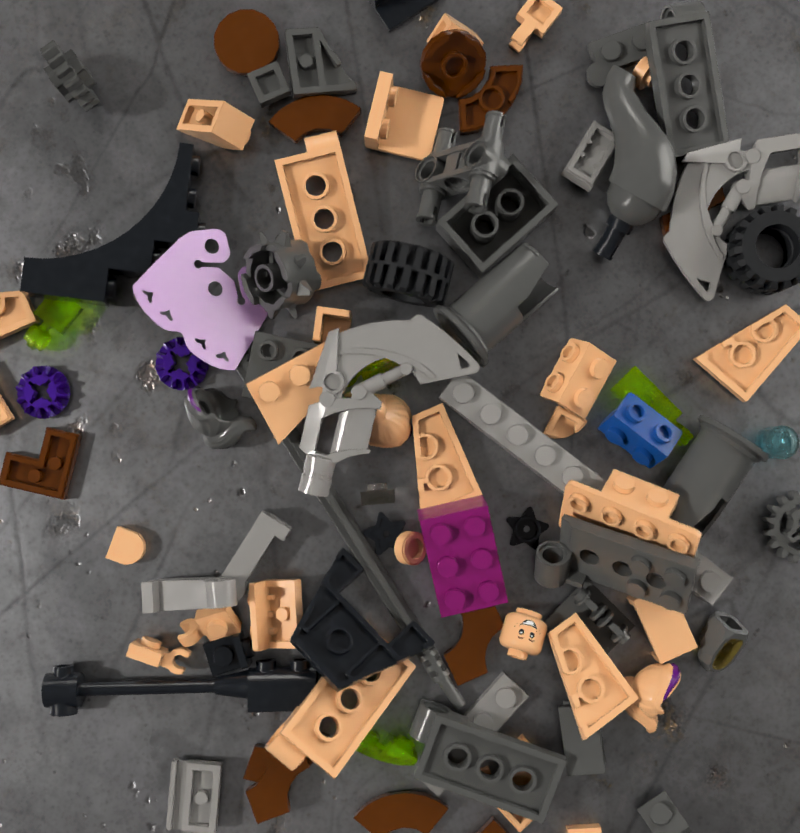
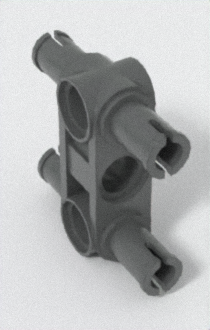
M488 111L485 115L481 137L456 147L455 143L458 133L449 127L438 129L433 152L419 163L415 171V179L420 183L419 190L422 195L418 214L416 215L417 222L425 226H435L438 221L437 217L441 201L447 197L468 192L464 208L466 210L469 209L468 212L474 214L486 212L491 187L504 178L509 168V160L504 156L505 148L501 142L507 122L506 115L503 116V113L500 111Z

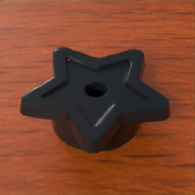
M528 507L521 517H508L506 519L513 530L510 540L511 546L526 543L536 550L539 545L540 534L549 528L548 523L536 520L532 507ZM525 526H529L530 530L528 532H524Z
M379 512L376 525L364 530L363 533L375 541L376 554L381 555L389 547L394 548L395 541L402 532L406 522L404 520L390 521L383 512ZM384 531L389 532L388 537L383 536Z

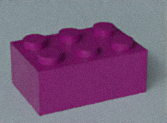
M483 495L418 509L417 513L441 618L508 603L489 509Z

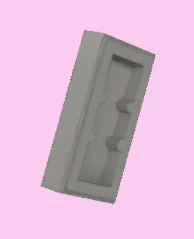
M594 120L561 176L590 192L615 150L613 132Z

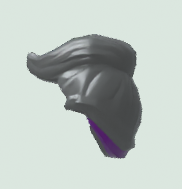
M192 387L188 389L183 403L186 408L187 417L193 428L203 435L205 445L212 449H228L236 445L245 433L256 431L257 424L252 417L240 416L236 408L237 399L228 398L222 391L215 388L203 390L200 387Z

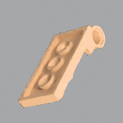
M337 131L304 138L307 152L274 160L294 240L300 239L306 242L309 247L316 270L322 279L321 287L318 290L361 280L364 277L368 255ZM320 177L325 181L326 187L321 195L313 196L307 192L306 184L310 178ZM320 210H329L333 214L334 222L331 227L321 229L316 226L314 218ZM330 242H335L342 248V256L335 262H329L323 256V248Z
M407 659L377 673V677L373 682L364 679L339 692H336L321 677L301 705L294 709L288 719L271 736L265 749L291 771L296 769L307 756L335 779L417 666ZM346 689L352 690L357 696V703L353 709H347L341 703V694ZM325 717L332 718L336 723V732L330 738L323 736L319 728L321 720Z

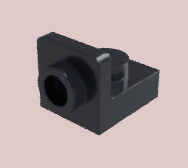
M241 630V633L203 644L213 677L238 668H248L253 662L252 657L255 656V651L252 650V640L250 637L245 638L243 630Z

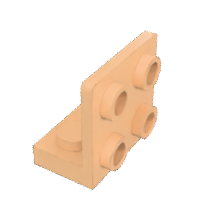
M380 71L364 134L365 148L422 161L432 153L444 98L394 86L393 74Z

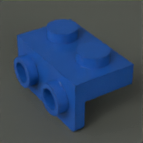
M632 392L625 395L619 406L606 416L597 428L605 434L610 442L621 446L632 455V458L637 463L645 465L649 469L669 456L683 434L678 427Z

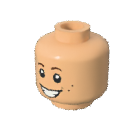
M516 608V612H510L505 616L499 641L503 647L508 649V656L527 661L528 655L536 656L541 653L547 633V624L541 620V614L524 608Z

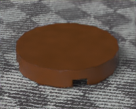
M240 9L228 14L219 23L214 34V48L220 63L229 72L248 77L247 73L273 63L278 58L280 37L275 24L265 14L254 9Z
M458 29L442 31L430 39L423 49L420 60L421 76L429 89L440 97L448 98L455 96L459 98L466 96L475 90L484 78L487 61L486 52L479 40L467 31Z

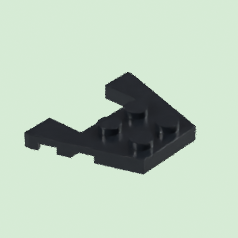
M344 548L338 552L330 570L324 577L321 586L290 638L292 645L336 692L429 650L435 643L414 620L390 643H387L347 602L340 593L363 573L364 568Z

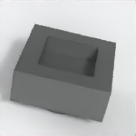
M277 61L247 73L261 108L292 95Z

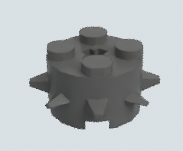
M285 230L281 231L275 241L269 242L265 235L260 232L261 244L250 247L243 258L246 259L247 263L246 273L241 274L244 291L253 305L259 304L266 309L265 312H268L269 318L275 319L280 310L286 308L293 318L296 319L298 318L296 306L307 303L314 295L315 290L321 287V275L316 270L314 259L309 252L306 242L300 239H290L288 232Z

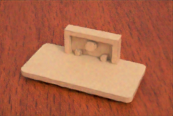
M613 469L601 491L574 480L568 481L565 486L558 523L560 528L561 519L566 514L691 557H695L701 539V533L697 529L670 519L680 494L619 470Z

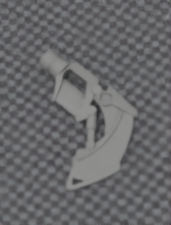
M799 133L757 139L753 148L747 151L740 149L742 138L686 153L681 162L686 165L676 187L670 213L669 231L664 235L663 243L682 274L703 300L711 301L715 296L727 254V243L720 239V235L723 233V228L731 214L735 213L739 204L741 203L748 210L755 209L756 205L788 200H793V203H797L800 195ZM797 150V164L764 169L770 154ZM743 172L744 179L731 184L730 191L721 205V210L712 223L708 207L714 195L729 179ZM698 280L710 283L707 291Z
M419 314L415 315L411 320L380 321L357 326L340 332V328L330 331L310 388L322 387L323 390L319 397L320 402L311 404L308 407L299 446L306 454L298 490L313 496L328 497L336 463L351 456L370 453L371 449H368L373 423L376 411L381 409L382 402L374 393L410 373L415 375L420 384L475 374L480 369L479 364L451 336ZM458 354L469 363V367L461 369ZM383 358L400 364L398 367L383 374L379 373L353 386L351 397L343 396L351 380L369 364ZM340 412L330 453L317 451L324 417Z

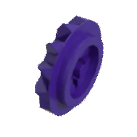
M176 337L168 342H164L160 351L156 353L155 369L160 380L176 390H188L199 385L207 375L209 364L193 354L186 363L191 373L190 375L182 369L174 371L173 367L176 365L173 353L182 358L193 353L187 348L184 337Z
M50 366L32 367L28 372L21 375V380L15 387L18 396L16 401L21 405L25 413L35 418L47 419L58 415L65 409L70 399V385L67 378L61 371ZM33 384L39 386L48 384L49 387L46 392L52 401L45 398L36 400L38 392Z

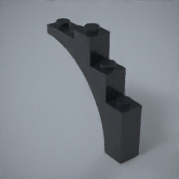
M180 143L172 175L163 193L150 211L129 231L101 247L77 255L59 258L24 257L20 292L27 297L109 307L110 298L115 299L117 291V279L112 278L113 274L140 278L162 256V251L157 250V247L170 248L188 232L206 230V223H201L199 212L189 211V208L195 209L197 189L191 188L193 176H199L201 156H195L194 144Z

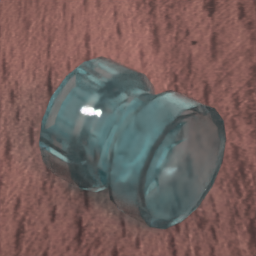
M769 426L758 432L755 438V445L762 449L769 456V459H786L792 457L797 452L799 437L794 429L788 426Z

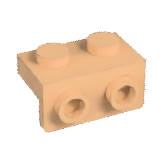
M570 338L567 345L562 349L560 358L553 371L545 380L540 396L586 419L617 361L590 342Z
M266 579L249 583L247 601L250 606L251 626L249 634L252 640V650L263 651L269 648L296 649L290 642V638L303 616L301 579Z

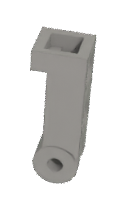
M267 510L260 513L221 575L224 578H236L237 601L247 593L249 588L248 579L274 538L277 537L284 541L293 529L292 526Z
M160 578L141 582L143 614L159 611L217 609L237 605L236 578Z

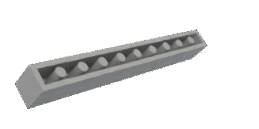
M468 375L453 378L438 397L446 406L563 495L565 486L570 480L577 481L599 491L603 489L607 482ZM696 551L694 558L700 559L693 594L700 600L713 605L732 581L733 577Z

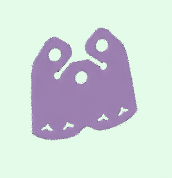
M214 228L191 231L179 238L132 285L133 293L143 311L158 326L167 331L182 333L187 348L196 357L216 368L228 371L235 370L251 345L255 331H259L268 312H265L266 309L259 304L253 305L244 291L241 274L246 273V266L242 267L238 272L241 294L245 299L243 305L237 302L238 295L234 280L220 268L201 267L198 269L194 266L196 260L205 263H224L230 256V249L226 234L220 229ZM208 239H214L219 245L218 251L214 254L207 252L205 249V242ZM213 281L220 283L222 286V293L219 296L211 295L208 290L209 284ZM143 290L153 292L152 303L148 301V296L143 293ZM170 310L173 320H169L167 315H162L160 312ZM195 339H205L206 349H203L202 344L197 343ZM225 352L229 361H226L224 358H217L216 355Z

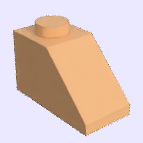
M188 99L176 129L224 149L243 151L245 144L250 139L251 128L255 120L226 101Z

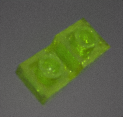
M370 730L356 749L357 752L390 764L414 766L418 761V753L414 749L416 745L401 734L396 737L389 732L384 742L381 743L379 742L380 737Z

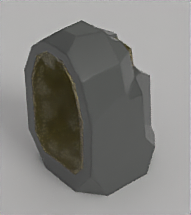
M714 611L700 633L698 659L700 665L706 671L720 672L734 662L746 645L749 632L735 617L726 612Z

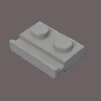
M179 758L172 760L166 830L178 829L181 832L216 833L223 762L193 759L179 760Z

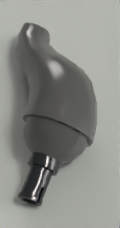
M614 64L607 74L602 92L604 109L614 135L615 145L614 166L608 179L610 185L607 191V205L611 214L606 221L608 226L597 245L593 248L595 253L610 261L624 236L630 235L634 226L645 225L655 220L662 211L666 212L674 194L677 178L675 152L666 134L646 111L635 92L636 77Z

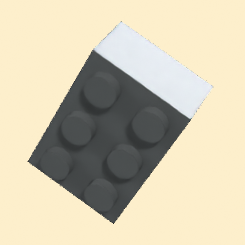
M514 154L508 158L509 168L504 178L490 189L485 213L474 214L468 212L469 209L466 210L464 208L467 199L466 195L441 217L436 224V231L479 279L550 217L559 205Z

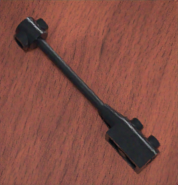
M306 658L290 659V667H276L275 659L256 660V667L218 676L215 679L85 682L84 674L82 672H74L73 664H60L53 666V673L45 674L42 682L41 697L43 706L50 707V716L55 717L77 714L78 707L82 706L85 696L215 693L222 696L246 698L248 700V713L294 711L297 706L301 705L317 684L318 671L313 666H310Z

